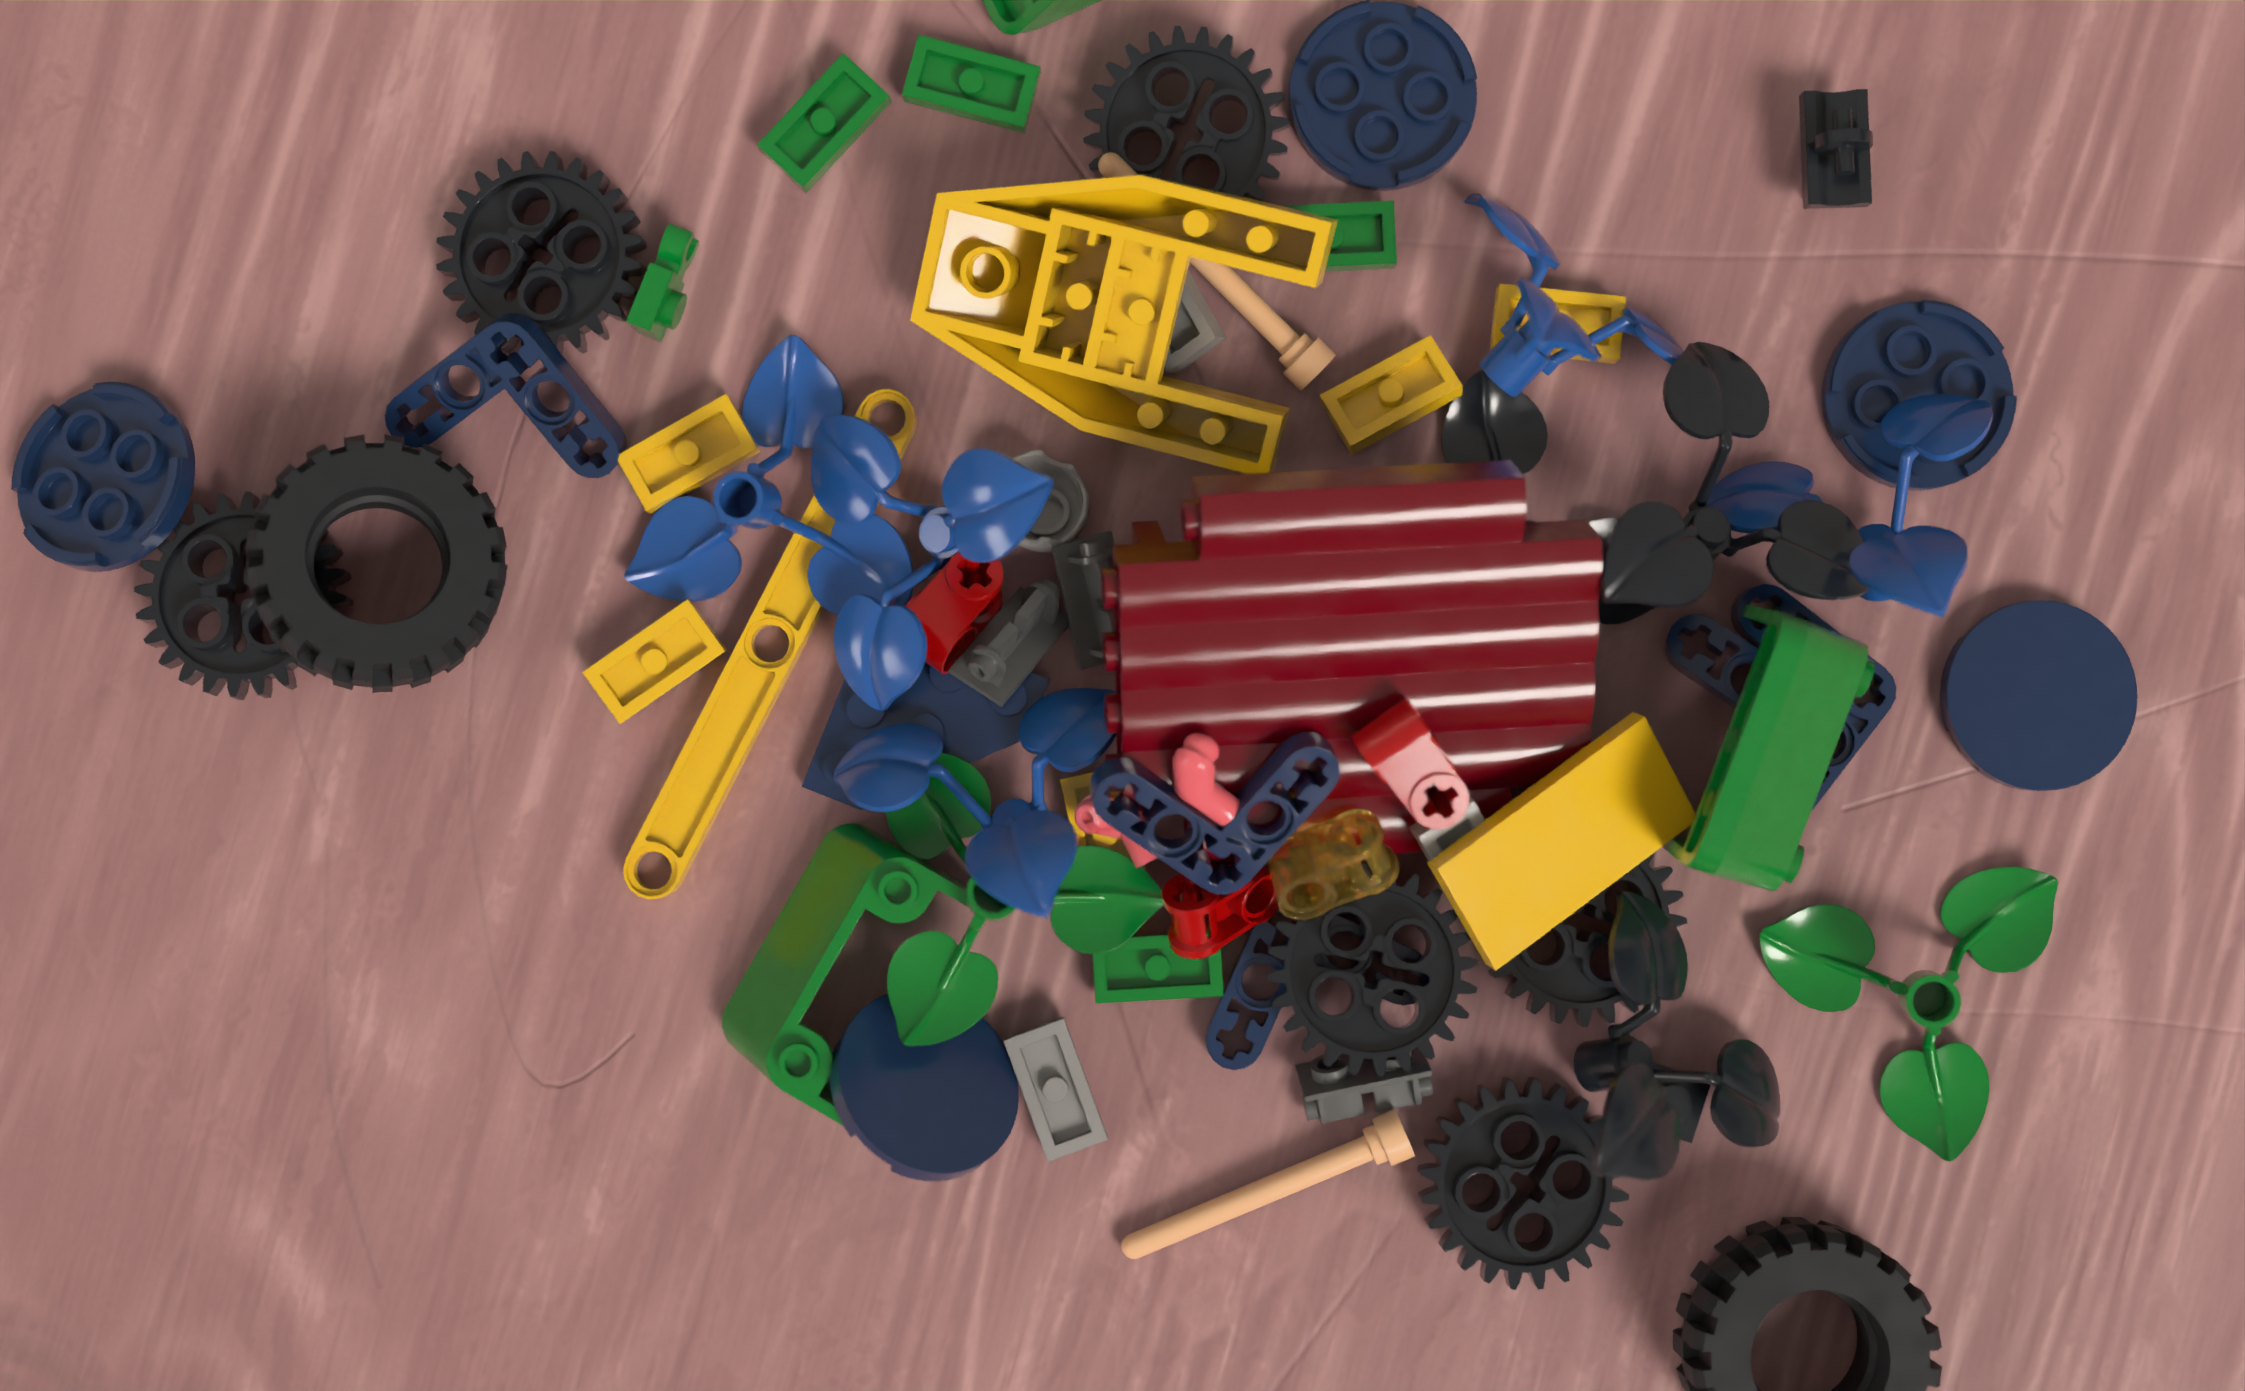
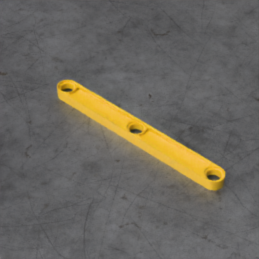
M891 389L877 390L864 399L855 417L870 422V416L875 407L887 402L898 404L903 408L906 418L904 427L899 433L888 436L895 445L901 461L916 430V412L909 399L902 393ZM814 494L800 522L830 536L836 519L823 510ZM797 533L793 534L626 857L623 866L624 880L628 888L638 897L646 899L667 897L676 892L683 883L824 610V607L813 596L808 582L809 563L814 554L823 546ZM768 626L782 628L789 638L787 653L776 662L763 661L758 657L754 649L756 635L760 630ZM649 852L662 853L671 864L672 873L670 880L659 889L647 887L638 877L637 868L639 861Z

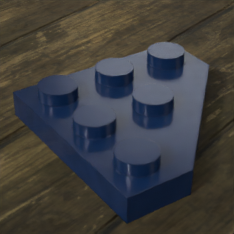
M925 662L914 684L896 698L887 710L883 711L873 709L852 690L846 679H844L802 787L859 810H864V808L851 802L842 788L834 782V771L844 755L857 742L876 730L895 724L910 723L930 728L942 740L943 749L941 753L956 756L968 763L1020 742L1018 729L1022 717L1036 701L1044 697L1050 679L1031 672L1006 703L1000 707L950 673L942 674Z

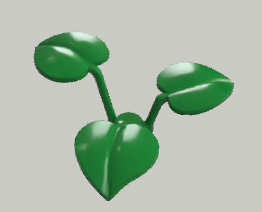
M941 753L935 763L943 765L990 815L992 799L990 789L984 777L970 763L956 756ZM929 776V785L920 798L899 810L886 812L891 833L898 845L917 859L931 860L937 858L951 845L966 865L965 855L967 847L962 839L974 836L983 828L980 822L939 779ZM1078 846L1073 864L1056 893L1051 910L1050 923L1055 935L1071 949L1084 954L1105 953L1127 942L1163 906L1162 890L1142 867L1136 869L1132 860L1126 856L1100 846ZM972 877L967 885L966 901L974 916L959 945L946 933L940 931L922 932L903 942L894 953L889 964L887 974L888 996L895 1016L899 1039L907 1046L936 1044L963 1033L986 1014L995 999L998 988V971L995 964L986 956L969 951L985 921H1001L1010 916L1015 908L988 894L978 886Z
M2023 867L1989 868L1977 871L1959 880L1946 894L1940 908V920L1945 929L1961 939L1953 947L1946 969L1941 975L1930 970H1919L1911 973L1901 982L1866 968L1875 953L1873 933L1861 916L1846 907L1835 904H1817L1805 907L1778 922L1764 927L1759 934L1760 949L1767 968L1778 984L1796 1001L1811 1009L1823 1012H1837L1849 1009L1859 998L1861 979L1898 994L1899 1003L1903 1011L1918 1024L1926 1027L1922 1039L1923 1051L1914 1049L1904 1050L1889 1060L1880 1076V1100L1888 1117L1900 1130L1925 1145L1943 1160L1953 1161L1965 1150L1976 1135L1986 1111L1990 1091L1987 1068L1982 1058L1971 1046L1962 1042H1950L1935 1048V1040L1941 1033V1027L1950 1024L1957 1017L1961 1008V996L1954 983L1959 980L1958 971L1963 956L1969 950L1972 958L1979 966L1998 973L2017 972L2034 963L2046 948L2052 932L2054 901L2058 881L2050 874Z

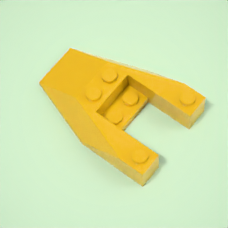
M1145 175L937 193L910 321L1080 431L1245 474L1272 473L1276 469L1291 408L1163 375L1190 259L1194 257L1316 288L1323 282L1338 220L1272 203Z

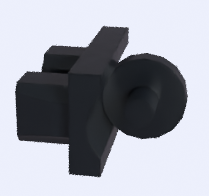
M1856 89L1845 92L1803 91L1799 95L1803 209L1869 206L1872 203L1870 148L1873 146V133L1869 130L1868 89Z

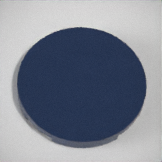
M1370 0L1357 2L1334 12L1324 19L1310 33L1301 46L1289 83L1288 103L1291 122L1299 142L1309 157L1326 173L1337 180L1368 190L1387 191L1407 188L1421 183L1441 171L1462 147L1475 117L1477 74L1471 55L1462 39L1448 23L1430 10L1419 5L1415 8L1395 2H1370Z
M1922 300L1920 302L1895 304L1875 311L1858 322L1843 336L1835 347L1825 369L1821 394L1822 410L1828 432L1834 444L1844 458L1866 477L1888 487L1896 488L1900 456L1905 448L1893 447L1883 440L1881 424L1885 415L1900 402L1921 395L1956 394L1970 396L1977 400H1987L1992 405L1993 419L1988 433L1971 451L1949 461L1931 460L1919 453L1912 463L1908 490L1923 491L1937 489L1971 476L1996 455L2005 442L2014 421L2017 396L2013 394L2011 373L2002 352L2005 348L1997 336L1981 320L1971 313L1948 303Z
M95 383L93 389L74 396L59 407L52 404L28 431L14 464L11 490L17 492L20 516L25 527L23 534L45 556L66 566L83 571H111L123 568L144 558L169 536L187 507L195 478V453L192 439L184 421L169 404L150 392L128 383Z
M2039 600L2011 604L1999 608L1979 620L1953 646L1946 660L1940 683L1942 718L1946 730L1951 732L1962 753L1978 768L1977 771L1985 777L2004 786L2020 790L2050 791L2078 785L2100 773L2114 760L2125 745L2131 733L2137 710L2138 696L2135 673L2131 661L2118 638L2107 626L2091 614L2080 608L2056 601Z
M885 994L861 1009L849 1022L833 1050L830 1087L837 1114L850 1137L856 1135L873 1154L891 1165V1171L922 1181H945L964 1176L980 1167L992 1157L1005 1143L1011 1133L1018 1111V1081L1003 1041L983 1017L975 1025L949 1040L931 1045L907 1046L899 1039L889 996Z

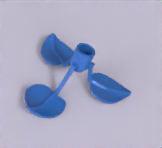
M1474 193L1466 198L1464 203L1481 207L1498 230L1526 253L1533 270L1530 280L1521 276L1516 282L1521 298L1511 318L1500 329L1505 336L1479 362L1485 374L1504 392L1516 398L1541 371L1549 376L1558 365L1576 355L1596 362L1601 357V354L1595 344L1618 332H1625L1640 338L1648 348L1671 365L1682 355L1683 349L1668 331L1648 316L1628 305L1622 309V313L1625 316L1615 319L1588 335L1574 319L1560 312L1557 304L1539 288L1549 266L1555 270L1560 265L1554 251L1539 231L1521 215L1487 196ZM1527 313L1529 320L1521 327L1520 324ZM1555 347L1563 348L1553 355L1550 354Z
M789 335L766 356L754 374L743 402L742 418L756 444L762 447L780 446V449L759 464H749L747 473L732 472L724 476L715 487L713 503L702 498L684 496L675 498L663 505L646 526L638 550L625 571L624 577L628 582L650 594L669 600L686 601L690 598L692 602L715 598L724 593L735 582L741 572L742 558L740 552L729 540V538L737 533V525L751 529H762L772 523L823 546L814 554L809 563L808 582L812 594L818 603L835 615H839L842 607L854 595L867 594L880 602L881 596L886 589L914 572L912 560L903 538L894 526L877 514L873 513L869 519L859 523H846L836 520L831 535L828 536L780 512L782 505L780 492L771 481L764 478V474L788 459L792 454L793 445L803 449H812L815 431L819 427L820 421L829 416L844 415L845 409L842 387L836 376L802 338L796 335ZM913 587L898 596L893 605L905 606L911 600Z
M1956 394L1921 395L1900 402L1883 418L1881 424L1883 440L1893 447L1905 449L1900 456L1891 526L1869 524L1858 530L1863 543L1858 545L1851 553L1849 559L1851 573L1855 579L1870 589L1859 597L1868 601L1892 599L1901 604L1940 617L1945 615L1952 593L1967 566V545L1958 534L1936 526H1913L1903 530L1911 468L1914 459L1919 453L1931 460L1949 461L1975 448L1986 436L1992 423V405L1987 400H1977L1974 397ZM1773 461L1743 467L1721 479L1715 484L1707 501V508L1721 511L1729 520L1731 530L1750 534L1764 528L1778 530L1779 516L1793 503L1807 500L1823 501L1818 495L1809 493L1814 485V479L1808 469L1792 463Z
M833 415L820 421L813 441L811 482L813 492L820 506L832 518L846 523H859L869 519L873 515L878 502L889 509L921 516L923 521L919 527V538L923 547L933 555V560L886 589L881 596L880 602L867 594L854 595L849 598L836 620L834 648L837 662L844 678L852 690L873 709L883 711L887 710L896 698L914 684L923 669L927 654V637L921 621L908 607L893 605L897 597L936 571L942 570L951 557L958 552L966 559L975 562H992L1009 554L1024 539L1037 521L1050 495L1054 479L1021 464L1002 452L992 449H973L959 455L952 462L944 477L942 498L946 507L937 508L934 504H919L899 499L885 491L896 482L901 472V461L892 440L883 430L867 420L851 415Z
M1100 688L1063 689L1040 698L1025 712L1020 721L1018 738L1026 751L1037 754L1032 761V801L1030 803L1022 799L1004 801L995 809L993 816H990L943 765L935 763L943 749L942 740L936 732L918 724H895L865 736L841 759L834 771L833 780L842 788L849 800L857 806L875 812H890L899 810L920 798L929 785V776L939 779L980 822L983 828L970 840L966 850V867L972 879L984 891L1006 905L1029 914L1047 918L1056 893L1073 864L1077 853L1078 841L1076 832L1069 820L1055 812L1048 811L1044 801V770L1050 762L1060 771L1075 772L1096 761L1109 748L1116 737V733H1106L1104 694L1115 693V691Z

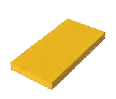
M1632 712L1428 862V865L1483 961L1496 971L1692 825L1696 813L1645 716Z

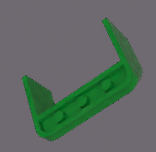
M1745 604L1741 616L1767 625L1688 837L1685 839L1676 836L1662 847L1686 867L1712 876L1775 891L1783 881L1793 882L1800 870L1804 857V847L1799 845L1854 697L1861 698L1866 693L1873 678L1875 662L1867 659L1868 646L1865 643L1781 612Z
M850 823L833 828L821 841L723 1012L722 1029L727 1041L780 1090L843 1126L833 1102L830 1084L827 1083L833 1064L832 1048L821 1034L800 1022L865 909L888 922L905 923L916 919L927 909L937 890L968 907L966 901L968 884L928 861L920 860L910 855L900 845L867 826Z

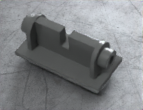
M1112 531L1051 547L1079 670L1104 664L1103 632L1114 631V609L1103 608L1101 593V570L1113 568L1112 545L1115 544Z
M1042 579L1039 583H1030L1026 589L1020 586L949 669V673L1002 707L1069 627L1067 616L1058 611L1060 606L1058 599L1061 597L1059 587L1048 579Z
M1416 1048L1409 1051L1411 1070L1405 1072L1397 1064L1394 1057L1387 1058L1385 1074L1381 1077L1376 1076L1371 1060L1365 1058L1356 1075L1349 1074L1347 1055L1340 1054L1330 1067L1323 1064L1324 1054L1316 1057L1312 1062L1295 1065L1303 1092L1302 1099L1307 1121L1320 1119L1322 1125L1332 1121L1365 1115L1361 1094L1373 1092L1377 1112L1422 1104L1421 1097L1433 1095L1430 1080L1432 1070L1427 1058L1420 1054Z

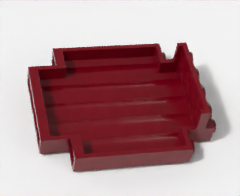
M1511 460L1192 477V500L1181 501V530L1184 541L1165 542L1158 521L1131 522L1132 544L1112 545L1113 568L1101 570L1103 608L1114 609V631L1103 632L1102 636L1105 672H1115V693L1104 694V719L1106 733H1116L1117 754H1106L1105 761L1114 758H1129L1140 763L1173 786L1172 760L1176 750L1183 748L1186 737L1194 733H1200L1213 739L1219 747V756L1213 762L1215 766V782L1235 796L1285 740L1298 733L1313 732L1325 737L1332 745L1340 767L1339 781L1328 796L1267 862L1423 852L1409 828L1418 821L1415 820L1388 784H1384L1354 744L1351 735L1406 697L1438 739L1440 747L1453 763L1457 774L1467 788L1469 797L1476 803L1484 820L1512 801L1511 788L1534 785L1592 742L1591 719L1595 702L1594 661L1599 638L1598 598L1603 574L1602 538L1586 519L1525 523L1526 480ZM1317 758L1311 763L1305 762L1302 759L1295 763L1298 774L1305 769L1315 773L1321 768ZM1130 782L1123 789L1116 788L1113 785L1108 788L1109 794L1118 793L1119 795H1124L1137 804L1139 812L1144 810L1145 807L1134 798ZM1435 784L1427 788L1431 794L1439 790ZM1291 786L1287 792L1291 798H1295L1296 794L1293 786ZM1273 801L1257 803L1247 814V820L1255 826L1271 825L1282 814V807ZM1183 816L1184 833H1186L1190 826V821ZM1203 838L1199 847L1208 853L1212 866L1220 863L1226 865H1233L1235 863L1232 852L1223 859L1207 850Z

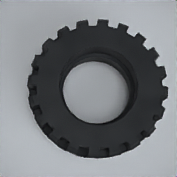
M384 434V443H365L364 435L344 437L343 447L329 451L327 446L323 444L306 452L307 461L298 468L289 464L275 478L277 486L270 495L263 494L255 509L256 521L253 530H248L246 544L248 569L246 570L250 590L260 620H263L271 639L282 652L287 651L296 659L300 668L314 677L317 673L332 679L333 685L353 690V686L372 688V693L392 692L393 687L407 684L415 688L431 682L432 676L444 670L447 673L464 661L465 655L473 647H478L487 634L489 626L497 613L506 582L508 565L505 564V550L507 547L503 527H498L494 517L496 508L487 492L479 493L472 485L474 476L460 463L452 468L442 461V451L425 443L420 451L404 446L405 437ZM383 508L411 516L430 531L440 550L442 575L435 594L420 611L399 622L370 624L345 616L327 601L319 589L315 578L314 556L322 535L339 518L358 510Z
M1782 1217L1780 1226H1772L1765 1220L1746 1226L1748 1237L1738 1242L1728 1235L1714 1246L1721 1256L1710 1267L1703 1261H1699L1690 1274L1698 1282L1693 1295L1680 1294L1676 1312L1684 1318L1683 1328L1673 1330V1350L1682 1358V1363L1676 1369L1682 1387L1686 1391H1761L1753 1379L1751 1369L1752 1345L1761 1322L1780 1302L1793 1295L1813 1290H1826L1842 1298L1851 1308L1856 1322L1857 1347L1853 1362L1844 1378L1831 1391H1926L1927 1386L1940 1387L1942 1366L1930 1359V1351H1938L1942 1344L1939 1327L1925 1318L1932 1310V1307L1923 1290L1909 1282L1911 1274L1897 1260L1886 1255L1880 1248L1865 1239L1848 1232L1838 1225L1823 1220L1813 1224L1803 1217Z

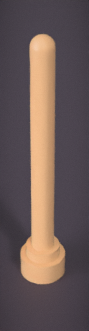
M1106 153L1099 160L1098 168L1105 178L1138 175L1116 153ZM1191 257L1190 263L1282 354L1278 360L1287 368L1283 374L1300 391L1336 356L1319 337L1314 341L1306 333L1300 337L1230 266Z
M1392 1109L1371 1118L1373 1125L1362 1129L1364 1136L1130 1233L1122 1240L1121 1249L1126 1257L1138 1259L1374 1159L1377 1165L1390 1161L1391 1166L1415 1157V1154L1396 1110Z

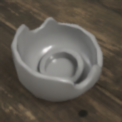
M1030 450L1012 457L1021 464L1054 479L1053 487L1041 514L1018 546L1037 552H1052L1051 547L1074 541L1087 523L1089 493L1080 475H1077L1074 466L1046 456L1042 450Z

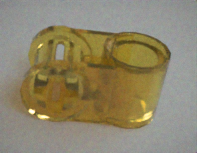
M1362 809L1345 811L1333 819L1302 831L1294 832L1267 861L1279 910L1284 916L1294 920L1315 918L1335 907L1365 896L1378 894L1392 885L1400 871L1399 860L1392 848L1383 844V827L1377 816L1368 810ZM1353 828L1357 829L1361 837L1362 845L1360 846L1357 845L1351 833ZM1364 859L1367 860L1373 873L1371 877L1367 876L1362 866V860Z

